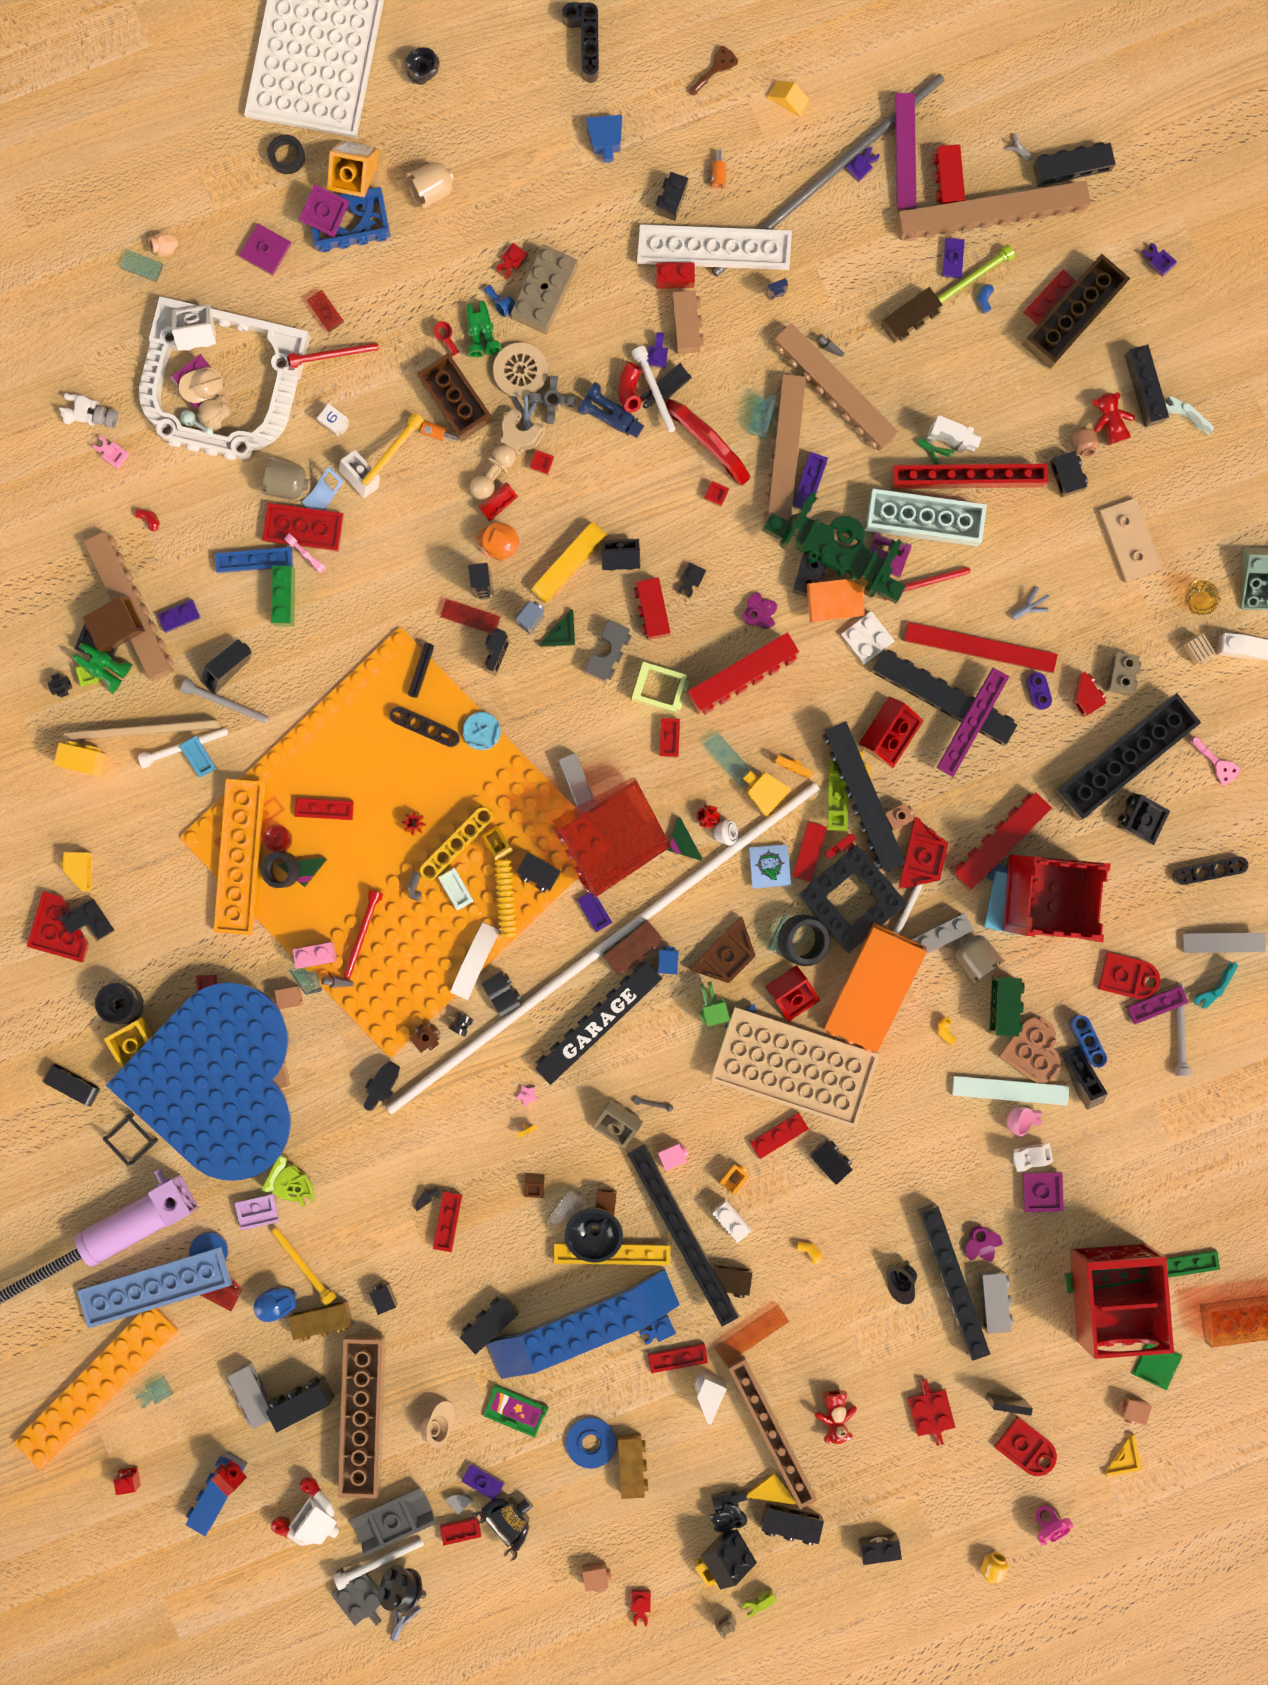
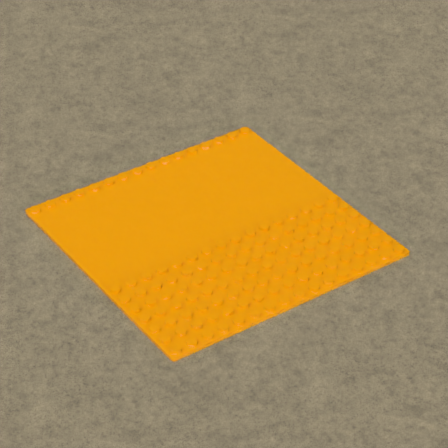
M402 628L394 631L239 779L266 782L255 918L292 956L293 949L334 942L337 961L303 968L388 1057L394 1056L410 1040L409 1038L416 1033L414 1031L416 1027L422 1023L426 1025L456 996L451 993V989L482 922L497 929L501 928V925H499L500 919H498V916H500L498 910L500 908L497 906L499 904V901H497L499 895L496 894L498 892V889H496V886H498V883H496L497 877H495L497 871H495L496 865L494 864L497 860H495L482 838L483 834L498 825L514 850L500 860L511 861L510 867L512 869L510 873H512L511 879H513L511 882L513 887L511 889L514 891L512 902L515 903L513 915H515L514 921L516 923L514 927H516L515 933L517 935L515 937L502 938L500 937V931L482 970L610 847L609 842L502 731L497 744L490 749L476 750L469 746L463 736V725L468 717L482 711L432 659H430L418 698L408 696L422 648ZM395 707H402L448 727L459 734L460 743L456 747L450 748L403 728L391 721L390 712ZM402 711L394 713L396 721L403 719L406 721L404 725H407L410 714H408V717H404L401 714ZM414 718L411 721L412 728H420L421 720ZM431 726L428 730L429 735L437 736L439 728ZM443 729L442 736L439 738V740L442 741V737L448 739V744H451V742H456V739L454 738L455 734L448 736L444 734L446 730ZM224 795L180 836L183 843L217 878ZM296 798L354 801L353 820L295 817ZM482 807L489 809L493 814L492 822L438 875L439 877L455 868L474 901L457 911L438 877L428 880L422 876L417 885V891L422 892L420 901H412L408 896L407 889L412 872L420 874L421 866L477 809ZM416 811L417 817L424 816L422 823L427 825L422 826V834L416 831L415 835L412 836L411 830L404 831L406 824L401 822L406 821V813L412 816L413 812ZM482 811L479 814V820L482 822L488 820V812ZM411 820V826L417 827V821ZM474 825L466 827L465 832L467 835L475 833ZM456 838L452 841L454 849L461 847L462 842L460 839ZM272 852L291 853L298 861L316 858L328 859L306 887L296 881L290 887L274 888L269 886L261 875L262 862ZM441 852L438 856V860L441 863H445L448 860L446 852ZM527 852L562 871L551 892L546 890L544 893L535 888L536 883L531 880L529 883H526L518 878L520 874L517 873V870ZM281 858L274 862L272 868L273 875L278 881H284L288 876L284 870L277 866L278 863L286 862ZM432 866L425 868L426 876L430 877L434 874ZM373 889L384 893L382 901H379L375 906L352 976L348 979L353 981L354 985L352 987L336 988L322 985V977L334 975L346 979L344 972L369 903L367 901L368 891Z

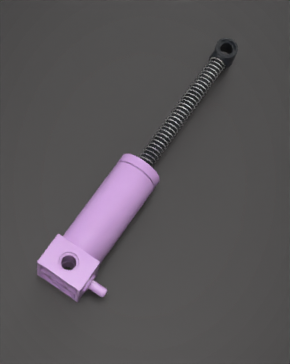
M161 1169L154 1171L160 1183L156 1189L75 1234L76 1248L70 1250L67 1254L61 1255L60 1258L57 1257L51 1263L44 1264V1267L41 1266V1268L34 1270V1272H31L26 1277H21L15 1283L8 1284V1287L2 1288L0 1290V1305L18 1296L19 1293H24V1291L34 1287L33 1285L40 1284L47 1280V1278L54 1276L55 1273H60V1270L63 1271L70 1267L71 1264H76L80 1260H84L86 1264L93 1267L199 1209L182 1176L179 1175L172 1180L171 1178L167 1180Z

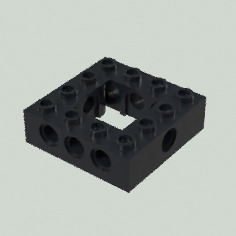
M858 845L853 846L797 894L815 917L827 926L829 933L846 953H850L866 939L873 923L882 926L907 904L904 898ZM856 872L857 878L867 885L871 890L870 893L878 898L880 902L871 906L870 910L861 918L856 919L855 923L851 926L826 896Z

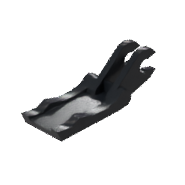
M681 362L657 382L664 402L692 379V376L685 370ZM649 390L640 397L642 402L652 395V391ZM654 397L643 405L644 409L649 408L656 402Z

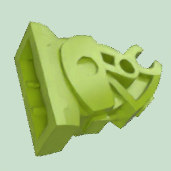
M281 1153L262 1191H272L277 1197L290 1202L299 1201L302 1207L306 1206L304 1197H309L310 1202H314L313 1183L307 1173L298 1170V1166L287 1163L288 1157Z

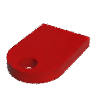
M1107 952L1098 990L1135 999H1147L1158 991L1161 982L1160 974L1156 967L1149 962ZM1148 977H1152L1155 982L1151 988L1145 985V980Z
M1016 1416L994 1445L995 1449L1032 1476L1048 1474L1057 1462V1452L1053 1444L1019 1416ZM1048 1457L1050 1460L1049 1464L1045 1467L1041 1466V1458Z

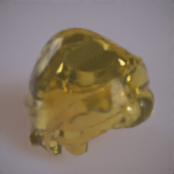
M1195 580L1186 587L1184 604L1188 605L1192 614H1211L1217 608L1218 603L1221 602L1219 591L1210 581Z

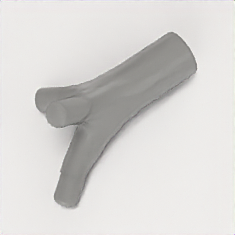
M1014 133L1013 140L1015 145L1007 146L1006 150H1013L1019 153L1027 161L1032 155L1020 143L1016 133Z

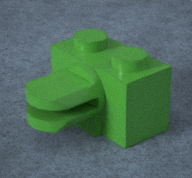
M707 982L712 1001H708L705 986L700 984L704 1003L701 1004L702 1011H699L701 1022L706 1023L708 1027L730 1021L724 998L716 1000L712 982Z

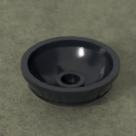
M590 1207L578 1211L569 1219L565 1228V1242L568 1249L577 1258L591 1263L603 1262L612 1258L621 1248L623 1229L618 1219L612 1213L602 1208ZM592 1226H598V1229H593Z

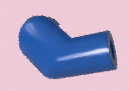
M991 284L983 285L977 295V301L983 314L992 310L988 302L989 296L994 292Z

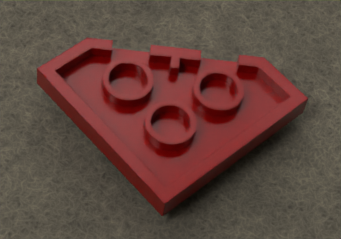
M42 891L26 947L78 962H84L89 942L81 929L69 935L59 920L61 916L71 911L64 897Z

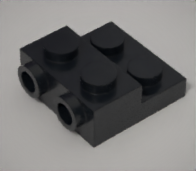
M496 628L492 635L488 634L485 641L486 649L490 653L485 661L486 670L493 676H496L510 643L506 632L499 628Z
M1133 793L1126 799L1125 804L1127 807L1124 813H1121L1117 818L1119 823L1117 828L1131 836H1136L1150 845H1155L1170 810L1141 794Z

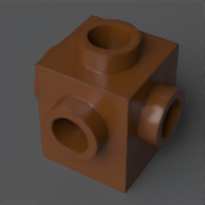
M422 1023L414 1029L416 1033L409 1038L419 1052L422 1053L426 1049L431 1051L439 1045L438 1040L441 1038L439 1036L441 1032L435 1024L431 1026L430 1023L426 1025ZM425 1034L429 1035V1040L424 1038Z

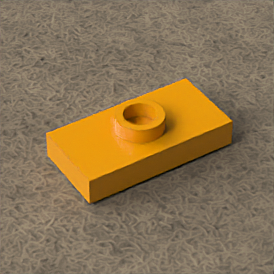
M778 755L774 762L806 779L810 778L813 773L812 770L801 766L802 762L794 758L788 760Z

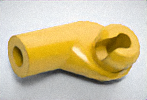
M942 1017L938 1021L937 1033L951 1046L956 1041V1038L949 1032L952 1021L949 1017Z

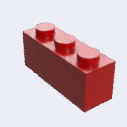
M961 145L937 146L935 153L932 155L933 165H936L934 182L935 184L938 183L936 202H939V205L965 201Z
M659 577L637 581L634 593L635 598L640 599L641 606H637L639 617L644 618L645 624L641 625L643 636L647 635L648 640L670 636L671 631Z

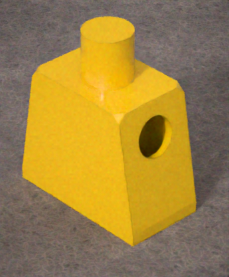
M750 770L743 777V780L750 785L745 793L763 816H768L791 790L766 772L761 773L757 777Z

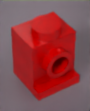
M138 1467L118 1470V1475L113 1480L116 1496L134 1493L141 1486Z

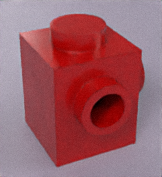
M231 1460L226 1465L222 1463L214 1471L216 1475L211 1480L228 1497L243 1483L247 1476L241 1471L240 1466Z

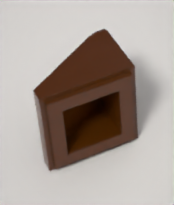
M525 1174L524 1197H544V1174Z

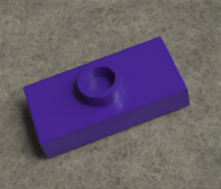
M945 239L942 277L961 279L965 239Z
M473 1463L470 1464L461 1482L490 1499H496L505 1484L502 1480Z

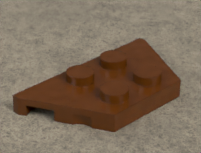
M740 916L689 970L730 983L756 957L743 918Z

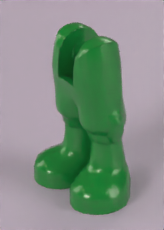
M484 300L479 301V313H474L472 303L466 304V330L471 337V345L466 348L468 357L477 358L484 356L480 332L484 336L486 355H493L502 350L501 343L493 338V323Z
M81 643L79 648L90 654V658L87 661L74 653L72 659L88 671L90 676L103 680L107 684L109 693L114 694L122 680L106 672L103 667L109 668L124 679L133 664L127 661L123 663L115 662L106 652H99L98 649Z

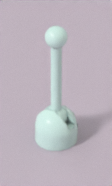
M190 410L182 412L180 416L181 423L190 427L196 425L203 429L207 435H212V428H207L197 422V416L194 412Z

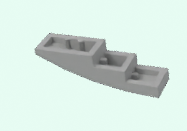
M1265 933L1183 934L1184 953L1266 952Z

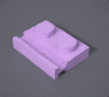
M274 1193L235 1203L241 1230L280 1221Z

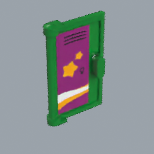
M495 1384L483 1417L535 1438L549 1406H544Z

